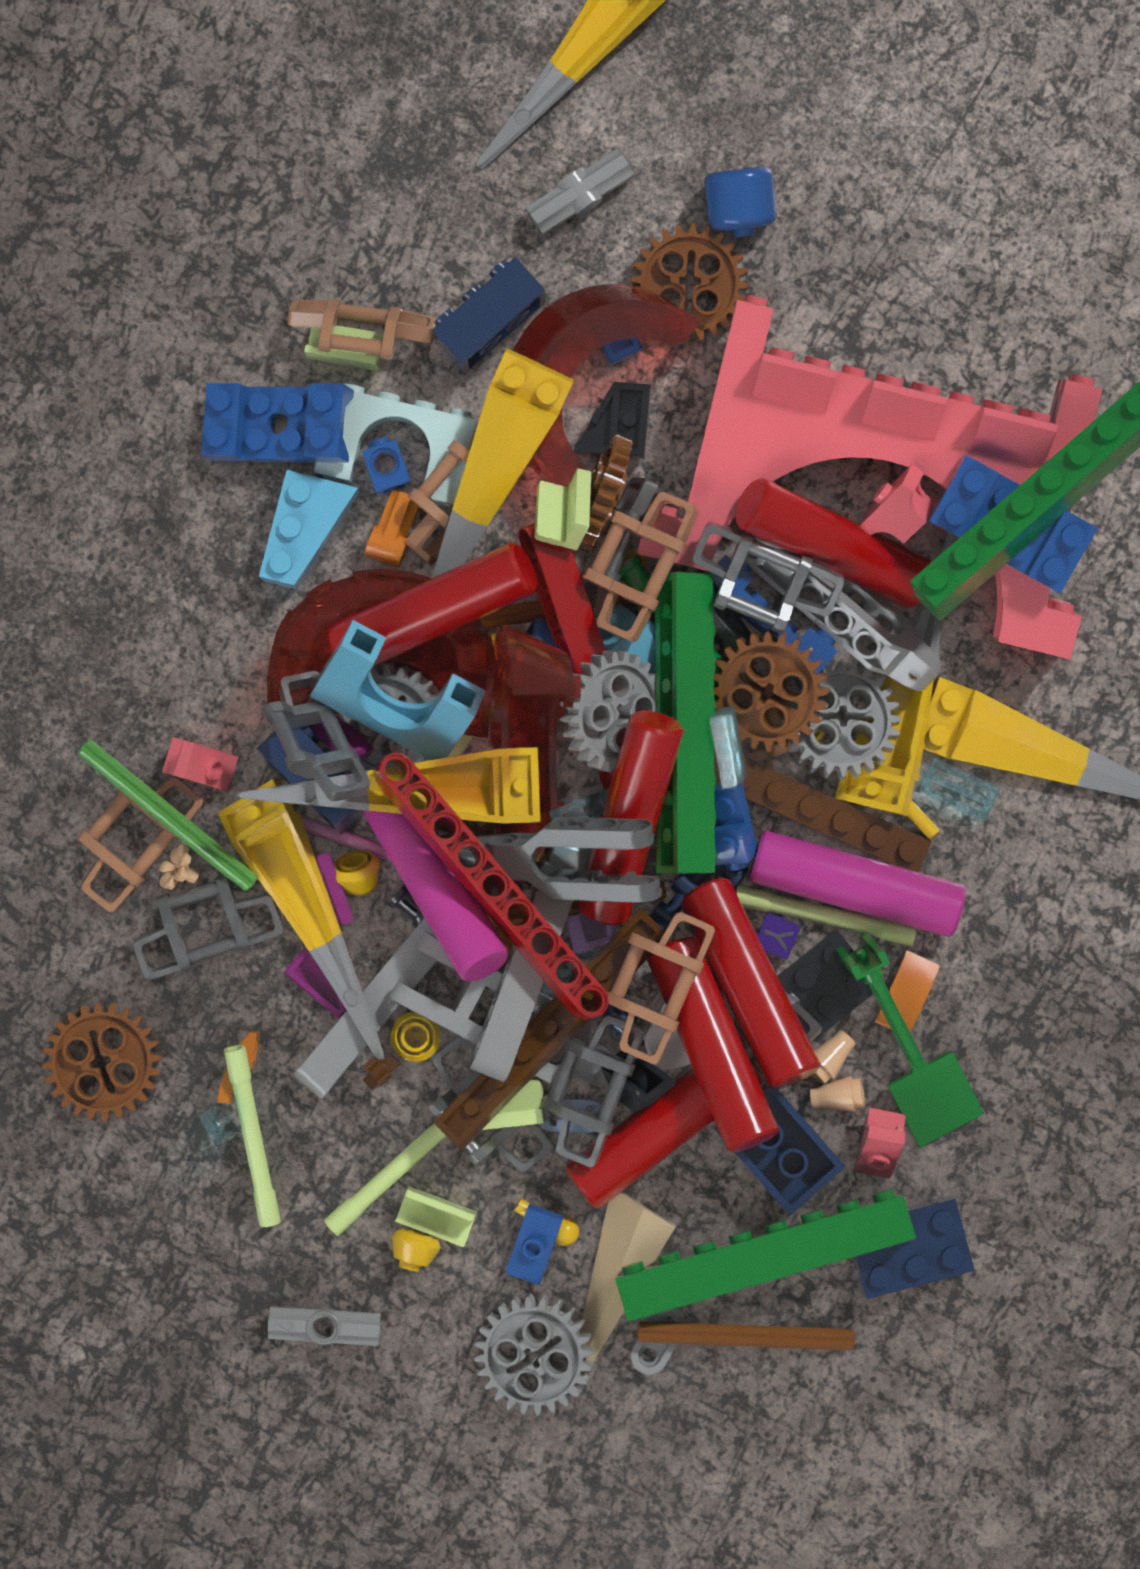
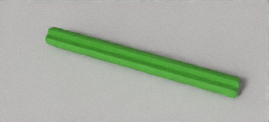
M87 740L78 750L77 754L81 759L241 890L248 891L257 880L255 873L94 741Z

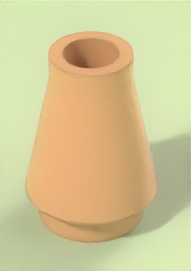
M839 1030L833 1037L817 1047L814 1051L821 1064L819 1069L811 1076L823 1085L828 1080L833 1081L848 1054L856 1045L854 1040L844 1031Z
M848 1076L820 1087L810 1088L813 1110L825 1109L856 1112L857 1108L865 1107V1096L861 1078L853 1079L852 1076Z

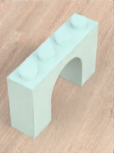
M344 383V385L354 390L353 399L345 407L343 439L349 454V463L316 462L314 474L319 478L352 485L359 451L368 433L375 427L387 422H404L417 428L429 443L430 460L425 477L426 480L449 452L447 447L454 439L470 451L478 425L477 419L471 418L472 413L462 409L450 408L449 413L435 410L436 405L427 401L415 400L414 405L399 402L400 396L379 392L377 397L364 394L365 388ZM461 460L429 498L434 504L453 508L465 464Z

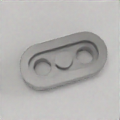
M680 1308L651 1315L647 1320L660 1322L664 1316H671L674 1322L686 1323L685 1316ZM636 1339L631 1349L632 1364L643 1374H656L665 1367L677 1344L641 1343ZM646 1348H652L656 1351V1356L653 1360L647 1361L642 1357V1352Z

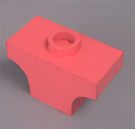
M912 463L891 485L885 482L873 497L874 502L869 506L859 528L869 536L877 532H886L895 536L902 543H905L926 523L936 503L921 488L920 480L924 472Z
M172 737L162 772L228 792L238 756Z
M869 1108L863 1123L854 1172L891 1178L904 1147L906 1115Z

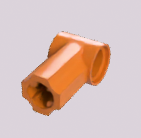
M391 490L379 524L374 526L364 553L365 556L396 568L400 567L408 548L406 539L420 508L407 497L409 494Z

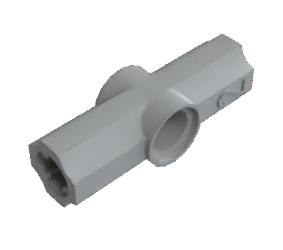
M616 149L585 170L584 168H579L564 177L556 185L557 188L526 207V212L537 230L544 236L574 215L579 217L600 204L605 195L633 178L634 173L623 154Z
M270 1306L268 1339L308 1341L320 1345L339 1343L379 1346L381 1313L342 1311L328 1307L311 1309ZM319 1317H328L334 1323V1332L329 1335L320 1334L315 1328V1320Z

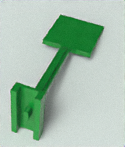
M867 932L861 935L866 944L865 946L850 954L842 946L835 950L842 963L857 981L862 979L864 984L869 985L911 1067L909 1073L887 1084V1087L901 1114L906 1115L905 1122L918 1147L921 1148L983 1115L984 1112L952 1050L926 1063L882 978L884 973L881 968L890 964L884 950Z

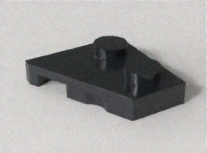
M614 382L600 408L596 410L591 418L590 424L581 439L575 444L574 452L576 454L589 455L605 454L610 441L617 434L632 440L630 458L645 459L651 384Z

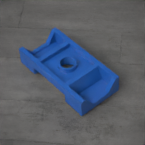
M207 383L201 456L211 461L349 463V454L343 439L345 407L353 399L354 390L344 384H309V387H246L241 383ZM285 415L288 420L286 429L279 434H275L273 431L274 420L278 416Z
M963 454L955 475L927 520L960 538L1020 484ZM1066 511L1006 564L1061 594L1098 528Z
M725 554L717 564L727 569L731 558ZM744 562L731 593L768 608L770 604L755 591L748 594L745 591L754 578L749 575L752 569ZM710 572L709 574H713V585L719 590L723 578ZM736 612L763 636H765L768 630H772L771 625ZM790 620L784 632H787V643L792 644L798 638L795 634L798 628ZM809 628L801 637L799 649L803 652L807 648L812 647L813 651L808 658L811 661L822 659L823 661L816 668L817 673H820L838 652L833 647L836 641L821 628L816 632ZM772 630L774 640H778L781 633Z

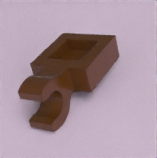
M392 1054L385 1059H377L375 1056H372L362 1066L368 1073L363 1079L364 1083L373 1091L378 1085L382 1086L392 1077L391 1073L401 1063Z

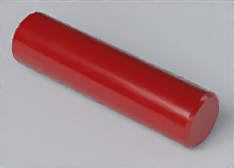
M759 478L753 481L742 493L735 513L737 526L741 530L799 558L803 555L813 559L814 563L840 573L845 580L904 608H912L921 602L915 596L910 581L932 562L929 558L878 533L869 536L859 528L860 524L766 478Z
M513 542L507 543L332 624L327 633L331 653H333L352 620L386 637L372 666L374 667L534 594L537 589L535 570L528 555L520 545Z
M638 711L631 714L601 818L649 820L652 822V832L655 834L684 734L683 727L678 721L653 711ZM651 845L641 849L592 848L586 870H602V874L626 875L629 871L636 872V875H643ZM577 900V907L585 917L592 921L606 925H620L629 921L635 902Z
M718 878L688 892L683 897L680 905L686 915L712 925L715 929L705 956L770 1088L776 1090L783 1089L815 1073L821 1063L731 881L726 878ZM690 924L701 946L705 937V931Z
M694 937L681 938L665 945L693 959L696 958L700 949L699 941ZM651 953L647 962L667 1005L683 966ZM704 956L702 963H705L702 972L701 974H696L676 1020L680 1022L677 1032L728 1151L736 1153L771 1139L778 1133L779 1128Z
M751 1063L754 1072L757 1076V1079L761 1085L763 1082V1078ZM693 1068L675 1081L676 1085L649 1107L633 1113L613 1128L611 1135L607 1136L599 1162L595 1166L588 1167L573 1160L566 1165V1172L594 1208L600 1209L715 1120ZM596 1142L581 1154L591 1157Z

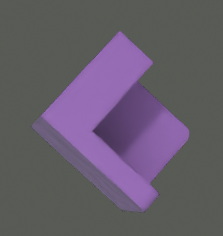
M582 913L567 917L565 922L575 953L607 944L615 935L612 925L592 921Z

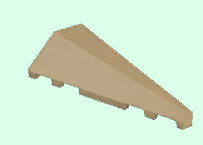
M623 1192L619 1193L607 1204L582 1318L585 1323L580 1328V1333H591L592 1335L584 1343V1346L595 1348L593 1355L585 1357V1359L594 1362L624 1313V1307L615 1280L617 1275L623 1274L621 1267L643 1261L644 1267L653 1265L676 1228L675 1224Z

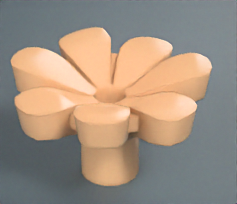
M181 843L178 848L175 847L171 851L170 862L164 860L160 865L159 871L166 874L161 877L159 884L165 889H174L179 881H188L193 884L199 877V871L189 866L192 857L188 855L189 848Z

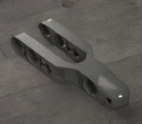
M556 817L536 834L474 833L475 837L512 880L528 881L552 899L639 903L656 900L662 895L661 882L656 876L636 875V872L629 871L626 875L602 874V870L557 869L549 862L535 861V853L538 847L641 849L648 847L654 843L653 825L649 820ZM461 849L458 855L460 863L468 868L473 867L475 856L470 850Z

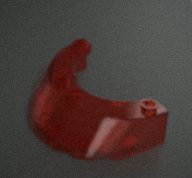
M624 284L596 285L567 294L542 310L524 330L513 351L572 378L579 366L591 354L615 341L644 338L664 342L668 345H679L690 337L695 328L702 331L706 325L674 302L653 291ZM562 406L557 419L528 462V465L545 482L568 487L577 468L586 470V468L579 461L569 444L564 428Z
M368 569L352 572V577L333 583L329 579L305 594L306 598L293 611L290 609L276 632L267 671V704L281 701L279 686L283 677L311 671L321 673L332 655L327 640L328 629L332 624L432 578L396 569ZM481 618L383 662H393L400 666L407 665L413 671H420L421 675L432 681L433 685L440 692L452 674L485 690L486 692L478 711L464 732V735L488 738L496 658L491 635H488L481 622ZM304 687L290 690L293 706L306 704L313 688Z
M509 624L499 625V631H496L492 656L490 694L493 702V717H490V746H493L492 750L538 747L540 822L495 823L496 833L536 834L556 817H565L564 802L558 801L557 719L564 716V708L573 707L574 699H580L581 679L580 676H573L571 662L565 651Z

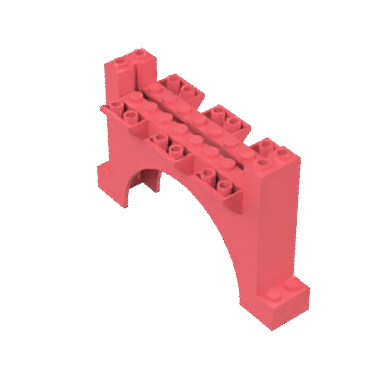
M746 294L744 301H736L687 501L693 504L699 513L686 541L687 545L682 554L678 553L674 563L706 570L694 563L693 554L708 522L729 527L735 518L738 501L750 483L759 478H766L773 482L793 470L816 462L856 457L885 460L906 467L913 463L924 472V475L939 483L944 489H947L955 475L963 454H966L1021 485L1095 420L1103 389L1094 387L1095 379L1069 374L1068 380L1058 379L1049 414L1019 408L1018 413L1013 414L1015 406L986 399H983L982 406L973 404L974 396L950 391L949 398L939 396L941 388L912 382L910 389L903 387L904 379L879 373L876 374V378L873 380L864 377L866 370L843 365L840 372L829 369L831 361L806 356L803 363L793 360L794 352L770 347L769 354H766L763 351L774 308L766 307L768 299ZM666 504L655 521L653 528L676 538L686 515V510L684 515L677 514L678 507ZM711 534L708 537L702 551V555L705 558L713 560L723 536ZM641 537L637 554L659 559L665 547ZM1005 564L994 574L997 599L992 636L998 637V642L1071 660L1082 616L1074 611V605H1071L1069 602L1049 598L1048 600L1051 588Z

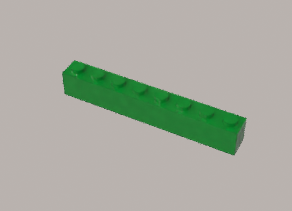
M1140 382L1135 384L910 581L915 596L939 621L945 618L1140 447Z
M669 573L656 599L659 601L655 610L656 712L675 719L684 730L656 827L658 874L715 873L717 852L715 848L716 812L714 805V788L716 785V775L714 773V750L716 747V738L714 736V713L716 709L714 675L716 667L713 643L715 637V626L713 624V602L715 599L713 574Z
M894 1189L881 1191L872 1195L874 1200L872 1202L859 1205L858 1199L850 1200L836 1205L838 1211L823 1215L822 1209L800 1215L802 1222L787 1226L786 1220L765 1225V1233L751 1236L750 1230L728 1236L730 1243L716 1246L714 1241H709L693 1246L694 1253L680 1257L679 1251H674L658 1256V1263L644 1267L643 1261L623 1266L621 1267L623 1274L617 1275L615 1280L627 1321L630 1322L914 1240L916 1236L903 1193L895 1195Z

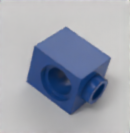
M382 437L367 443L368 449L363 450L362 454L378 497L391 493L392 489L399 490L412 485L396 439L389 441L388 437ZM380 457H393L396 460L394 470L387 474L378 472L376 470V462Z

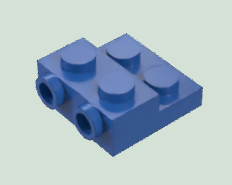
M743 783L715 785V848L717 852L715 865H725L728 871L740 870L747 866V863L755 856L758 849Z

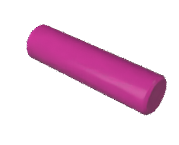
M363 810L364 817L462 980L472 982L496 972L507 960L509 950L487 913L403 814ZM434 827V831H435L436 835L440 837V835L438 834L437 830H436L435 827Z
M767 830L762 832L759 837L757 853L753 858L749 874L751 883L947 937L954 935L966 897V888L963 884Z

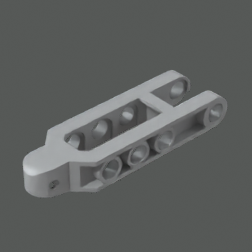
M754 536V538H756L758 542H761V543H763V544H766V545H768V546H771V547H773V548H776V549H778V550H781V551H783V552H785V553H788V554H790V555H793V554H791V553H789V552H787V551H785V550H783V549H781V548H779V547H776V546H774V545H772V544H770V543H768V542H766V541H764V540H762V539H760V538ZM747 553L744 562L784 596L794 572ZM809 571L798 598L807 600L804 595V587L810 586L821 596V601L816 603L825 604L835 584ZM844 579V586L832 612L838 610L849 620L848 626L842 627L835 624L832 619V613L829 616H822L799 609L869 670L887 675L908 688L923 691L938 676L941 670L940 657L919 638L908 618L883 597ZM856 592L860 594L865 602L864 607L861 608L848 597V593ZM878 616L888 618L892 623V631H887L875 618ZM867 635L877 644V649L869 651L863 648L860 643V636ZM909 673L914 675L918 679H912Z
M425 931L416 948L455 970L436 936ZM497 970L483 979L472 982L465 981L451 1007L426 993L423 995L411 989L399 980L389 997L476 1044L483 1026L470 1020L469 1016L485 987L494 991L497 990L503 972ZM539 992L533 1012L539 1014L552 998ZM587 1021L574 1034V1037L590 1044L593 1036ZM601 1045L597 1047L600 1050L612 1054L609 1050H607L605 1047ZM578 1057L571 1079L578 1077L600 1088L609 1085L600 1065ZM548 1061L535 1076L553 1085L561 1061L557 1063Z

